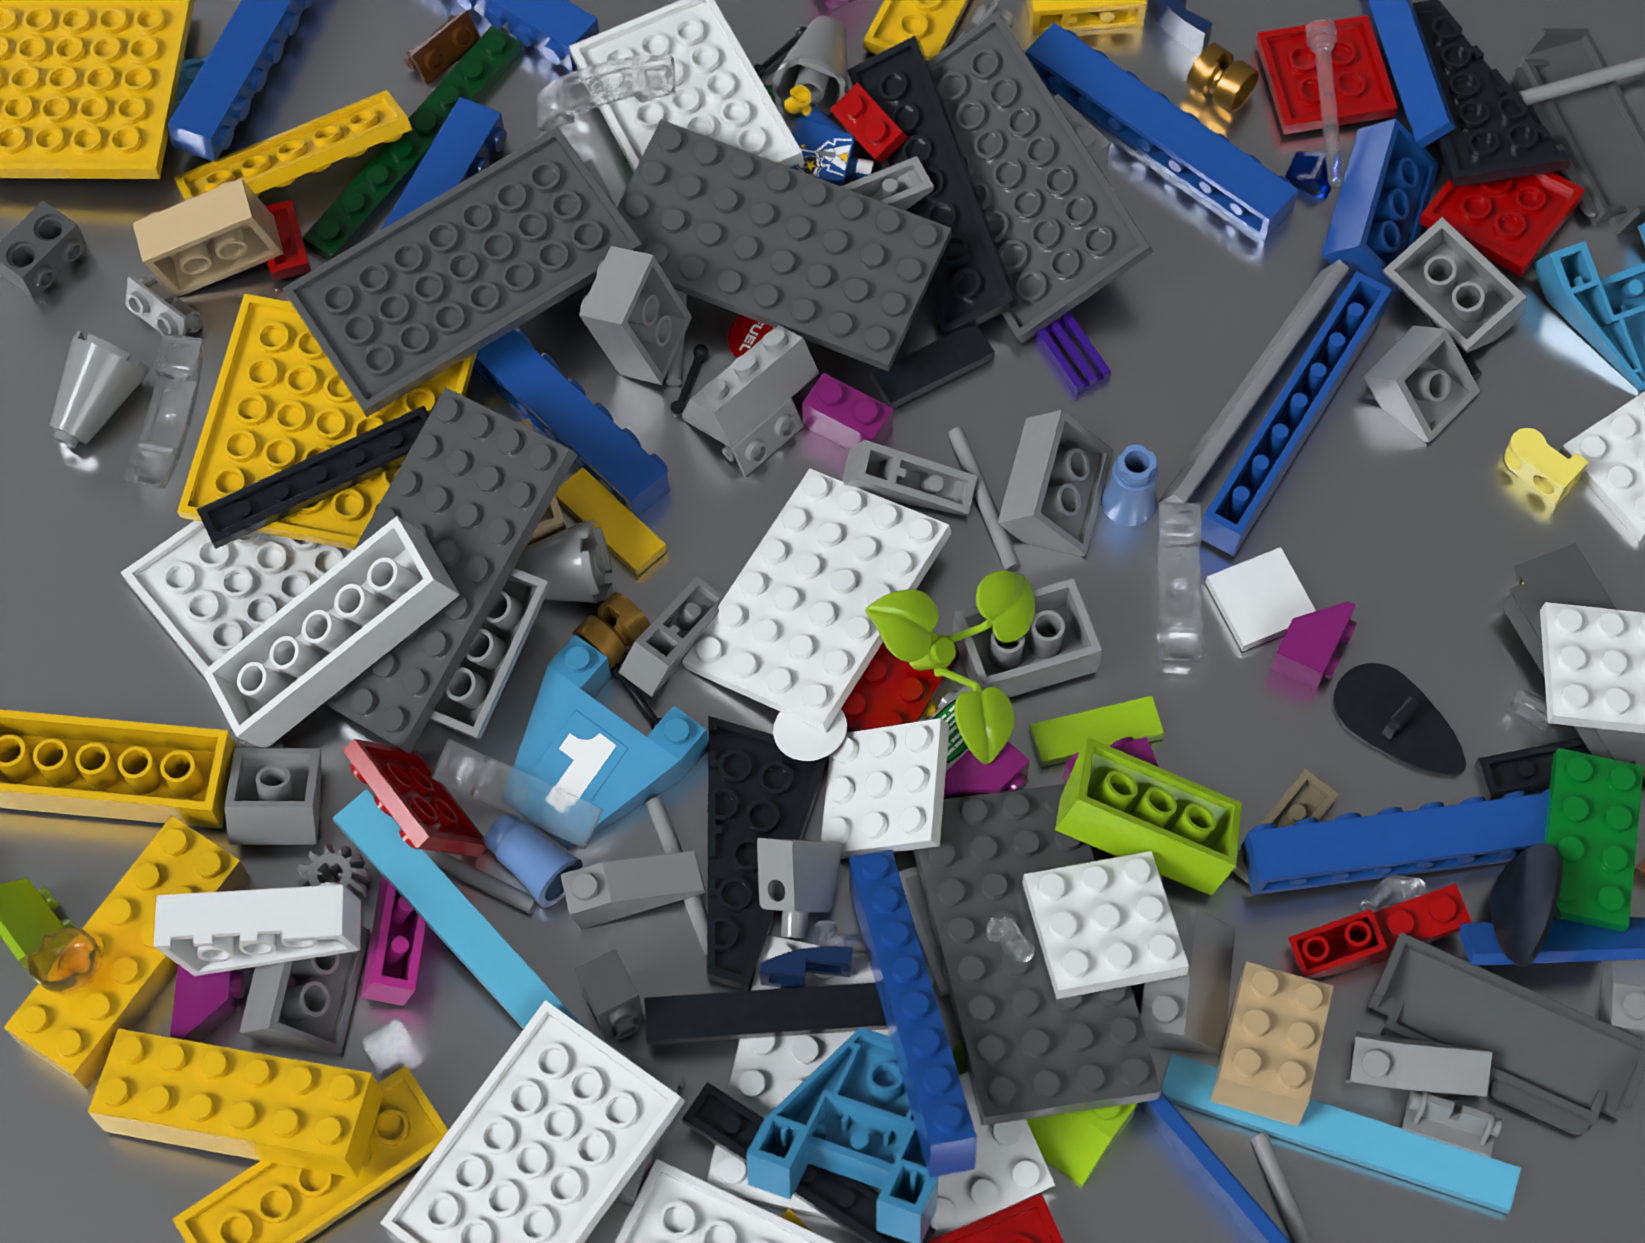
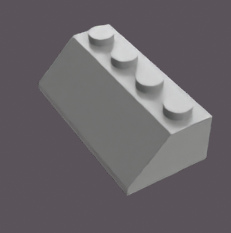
M516 568L513 569L429 720L466 736L481 740L552 583Z

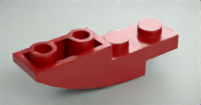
M1455 883L1375 912L1370 908L1288 937L1302 977L1314 979L1387 961L1401 932L1431 945L1433 941L1459 933L1461 923H1472L1458 886Z

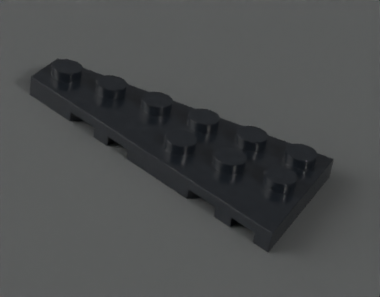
M1440 0L1414 2L1413 6L1456 127L1438 139L1452 187L1569 169L1571 163L1570 156L1564 149L1559 151L1551 141L1550 132L1544 125L1539 127L1529 115V107L1496 68L1491 69L1485 62L1484 53L1477 45L1472 46L1462 34L1463 28Z
M708 716L707 978L750 991L760 955L777 910L762 909L759 904L758 838L802 839L830 755L814 761L796 760L785 755L778 748L773 734Z

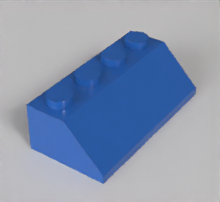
M1397 119L1358 129L1321 256L1330 264L1341 260L1348 266L1349 273L1345 278L1352 279L1357 271L1399 292L1401 290L1383 273V270L1420 237L1423 226L1420 224L1421 213L1429 204L1439 163L1425 148L1420 147L1415 142L1414 137Z

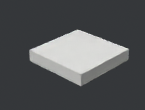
M1281 547L1209 575L1206 578L1205 583L1242 652L1285 635L1293 618L1316 611Z

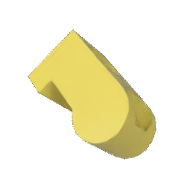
M1533 428L1517 430L1511 437L1504 453L1506 466L1555 505L1581 479L1589 463L1578 453H1575L1570 459L1566 458L1548 445L1545 437Z

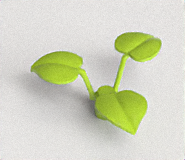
M1007 570L995 571L985 576L977 588L976 604L980 614L987 620L979 625L946 636L932 631L938 622L939 613L933 600L922 591L915 589L899 590L886 594L871 603L865 609V612L877 627L884 644L895 657L902 661H908L915 670L926 671L934 669L936 677L944 676L971 688L972 691L962 692L956 698L954 707L956 724L972 754L983 764L991 763L1012 734L1015 722L1013 706L1001 689L987 687L981 690L978 682L946 669V667L955 658L956 648L954 643L956 641L983 632L992 627L996 638L1003 643L1016 641L1027 633L1035 615V597L1028 579L1022 574Z

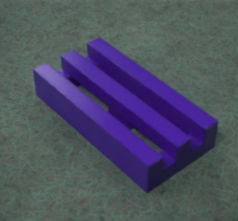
M1069 311L1062 316V319L1055 320L1047 327L1038 330L1034 335L1075 396L1110 379L1111 370ZM1064 329L1067 330V332L1069 333V335L1072 337V339L1074 340V342L1077 344V346L1079 347V349H1080L1081 352L1084 354V356L1086 357V359H1087L1088 362L1091 364V366L1093 367V369L1095 370V372H1096L1097 374H1094V372L1092 371V369L1090 368V366L1087 364V362L1085 361V359L1083 358V356L1080 354V352L1078 351V349L1076 348V346L1073 344V342L1071 341V339L1069 338V336L1066 334V332L1064 331ZM1055 334L1066 350L1067 355L1076 364L1086 380L1081 381L1050 336Z

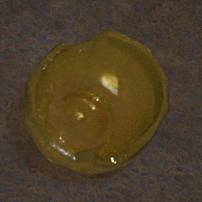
M65 928L52 935H45L42 938L40 950L36 954H28L29 975L51 993L68 996L81 992L92 983L102 965L101 947L98 941L84 929Z

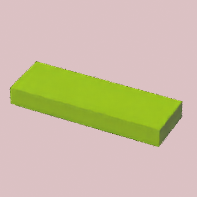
M1153 696L1032 723L1029 729L1041 768L1070 760L1071 756L1080 752L1087 737L1108 746L1126 737H1132L1134 740L1147 737L1149 742L1160 740L1164 737V730Z

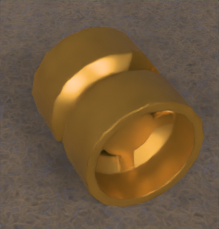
M1215 42L1208 45L1197 57L1188 73L1186 83L1203 96L1212 94L1213 102L1231 114L1236 112L1249 98L1258 82L1260 74L1258 70L1243 60L1234 62L1233 54Z
M616 591L597 608L598 617L590 615L572 632L573 636L576 634L608 658L610 670L627 655L626 646H633L637 638L651 625L643 612L629 598Z

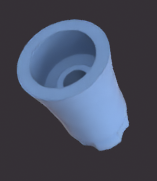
M1133 444L1127 446L1124 452L1117 457L1113 464L1111 477L1101 497L1104 513L1113 522L1123 526L1144 524L1153 517L1158 506L1156 493L1158 477L1157 459L1155 454L1148 451L1143 445Z
M503 814L492 823L484 836V844L495 854L496 859L514 874L543 908L554 905L565 896L560 874L583 868V863L580 859L559 848L541 835L529 823L522 822L514 814Z

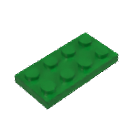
M1558 748L1553 754L1544 844L1552 845L1560 852L1563 859L1562 882L1557 902L1561 912L1559 919L1624 932L1629 927L1644 766Z

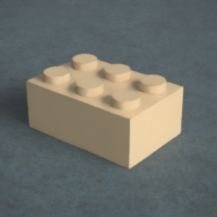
M242 178L225 182L216 189L199 196L189 197L182 203L162 211L153 212L146 218L133 222L142 262L177 298L284 254L274 216Z
M1246 962L1237 985L1210 1101L1298 1127L1309 1103L1334 986Z

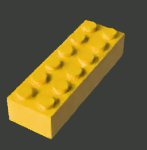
M0 709V808L166 823L173 816L185 825L222 829L234 749L237 746L228 730Z
M171 816L5 1024L4 1029L19 1044L87 1089L105 1066L118 1028L132 1031L177 973L178 964L154 947L156 896L240 891L250 879L242 862Z
M118 1028L88 1113L104 1132L358 1178L384 1093L373 1074L368 1072Z

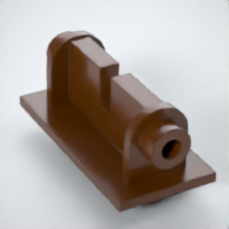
M463 10L457 16L450 15L448 21L432 33L431 38L425 39L417 47L406 52L407 57L403 59L404 63L411 71L418 69L426 85L470 50L481 38L468 10Z

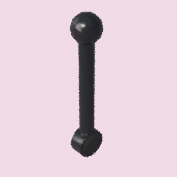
M798 27L795 36L762 64L758 63L753 66L760 79L767 68L796 44L807 27Z
M698 344L694 347L693 354L695 357L679 398L670 405L671 414L676 418L682 417L686 407V399L701 361L708 356L709 350L704 344Z
M616 664L611 669V672L622 682L650 720L651 730H653L662 718L656 716L633 683L618 673L621 665Z

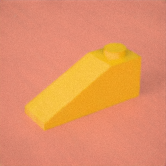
M1027 0L1031 34H1043L1054 22L1063 29L1072 32L1143 27L1147 4L1146 0Z

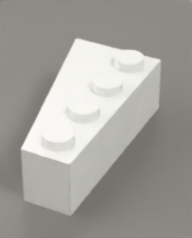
M335 882L310 887L157 895L154 947L194 976L360 951L361 900L344 885Z

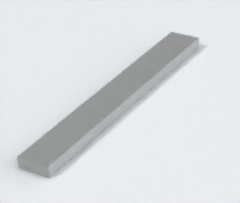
M1337 260L1320 271L1161 496L1157 504L1166 512H1171L1188 502L1349 273V267L1341 260Z

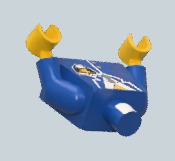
M796 85L790 90L792 96L784 101V108L791 114L802 113L801 118L796 117L792 135L802 151L803 162L790 168L838 186L848 184L849 180L855 181L873 174L875 161L855 158V137L830 119L815 104L809 105L812 97L806 86Z

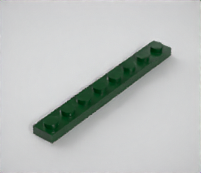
M491 25L408 118L412 130L403 133L402 137L398 140L386 143L302 237L305 246L327 260H331L348 250L412 178L459 97L478 103L523 53L522 42Z

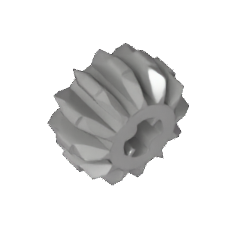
M326 843L324 855L319 856L317 852L310 850L309 857L312 864H299L298 871L303 878L296 881V887L319 886L320 884L330 882L328 880L334 877L339 881L338 883L344 885L358 898H368L369 891L364 884L371 881V874L368 869L363 868L365 860L362 855L356 854L352 856L350 847L345 844L335 853L333 846Z

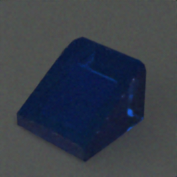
M1296 151L1284 177L1300 191L1319 198H1327L1339 174V167L1331 152Z

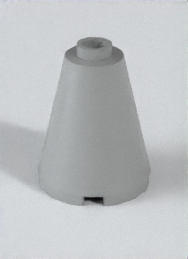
M828 16L815 18L775 71L772 81V92L774 95L776 93L782 100L780 106L784 110V101L792 96L790 90L796 85L806 86L812 97L809 105L815 104L826 115L832 114L830 109L848 92L846 29L837 19ZM798 112L792 115L801 118L802 113Z
M77 331L74 338H72L49 425L51 429L56 431L53 438L71 448H76L78 443L87 445L145 379L149 371L147 365L140 361L138 366L135 367L128 362L130 353L91 334H88L85 340L82 332Z
M595 520L583 521L527 545L514 567L552 583L544 600L601 603L610 597L612 593V583L605 584L604 580L605 572L612 571L608 546L601 528L593 529L596 523Z

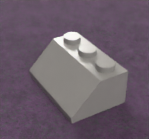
M1443 217L1383 270V273L1440 328L1447 329L1453 341L1466 353L1497 340L1520 320L1527 311V296Z
M778 325L772 331L765 334L763 339L745 354L738 357L732 365L714 380L708 382L701 391L689 400L682 413L684 421L730 448L735 446L819 374L804 338Z
M1062 409L1026 418L997 524L1023 543L1077 556L1087 555L1114 450Z
M1169 905L1189 969L1187 975L1141 983L1142 989L1138 1012L1148 1046L1221 1056L1226 1036L1235 928L1197 908Z
M363 926L360 927V951L255 967L239 1034L275 1047L335 1056L342 1055L370 929Z

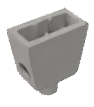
M758 838L759 904L762 909L782 911L781 936L807 938L808 913L829 912L831 910L842 843Z

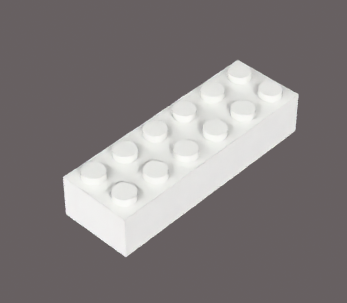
M396 516L204 670L203 674L236 737L260 748H268L460 594L424 532Z

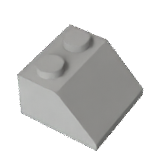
M1413 326L1363 376L1380 408L1424 442H1431L1480 392L1451 335L1445 328Z
M321 748L234 749L224 806L229 845L317 844L321 811Z

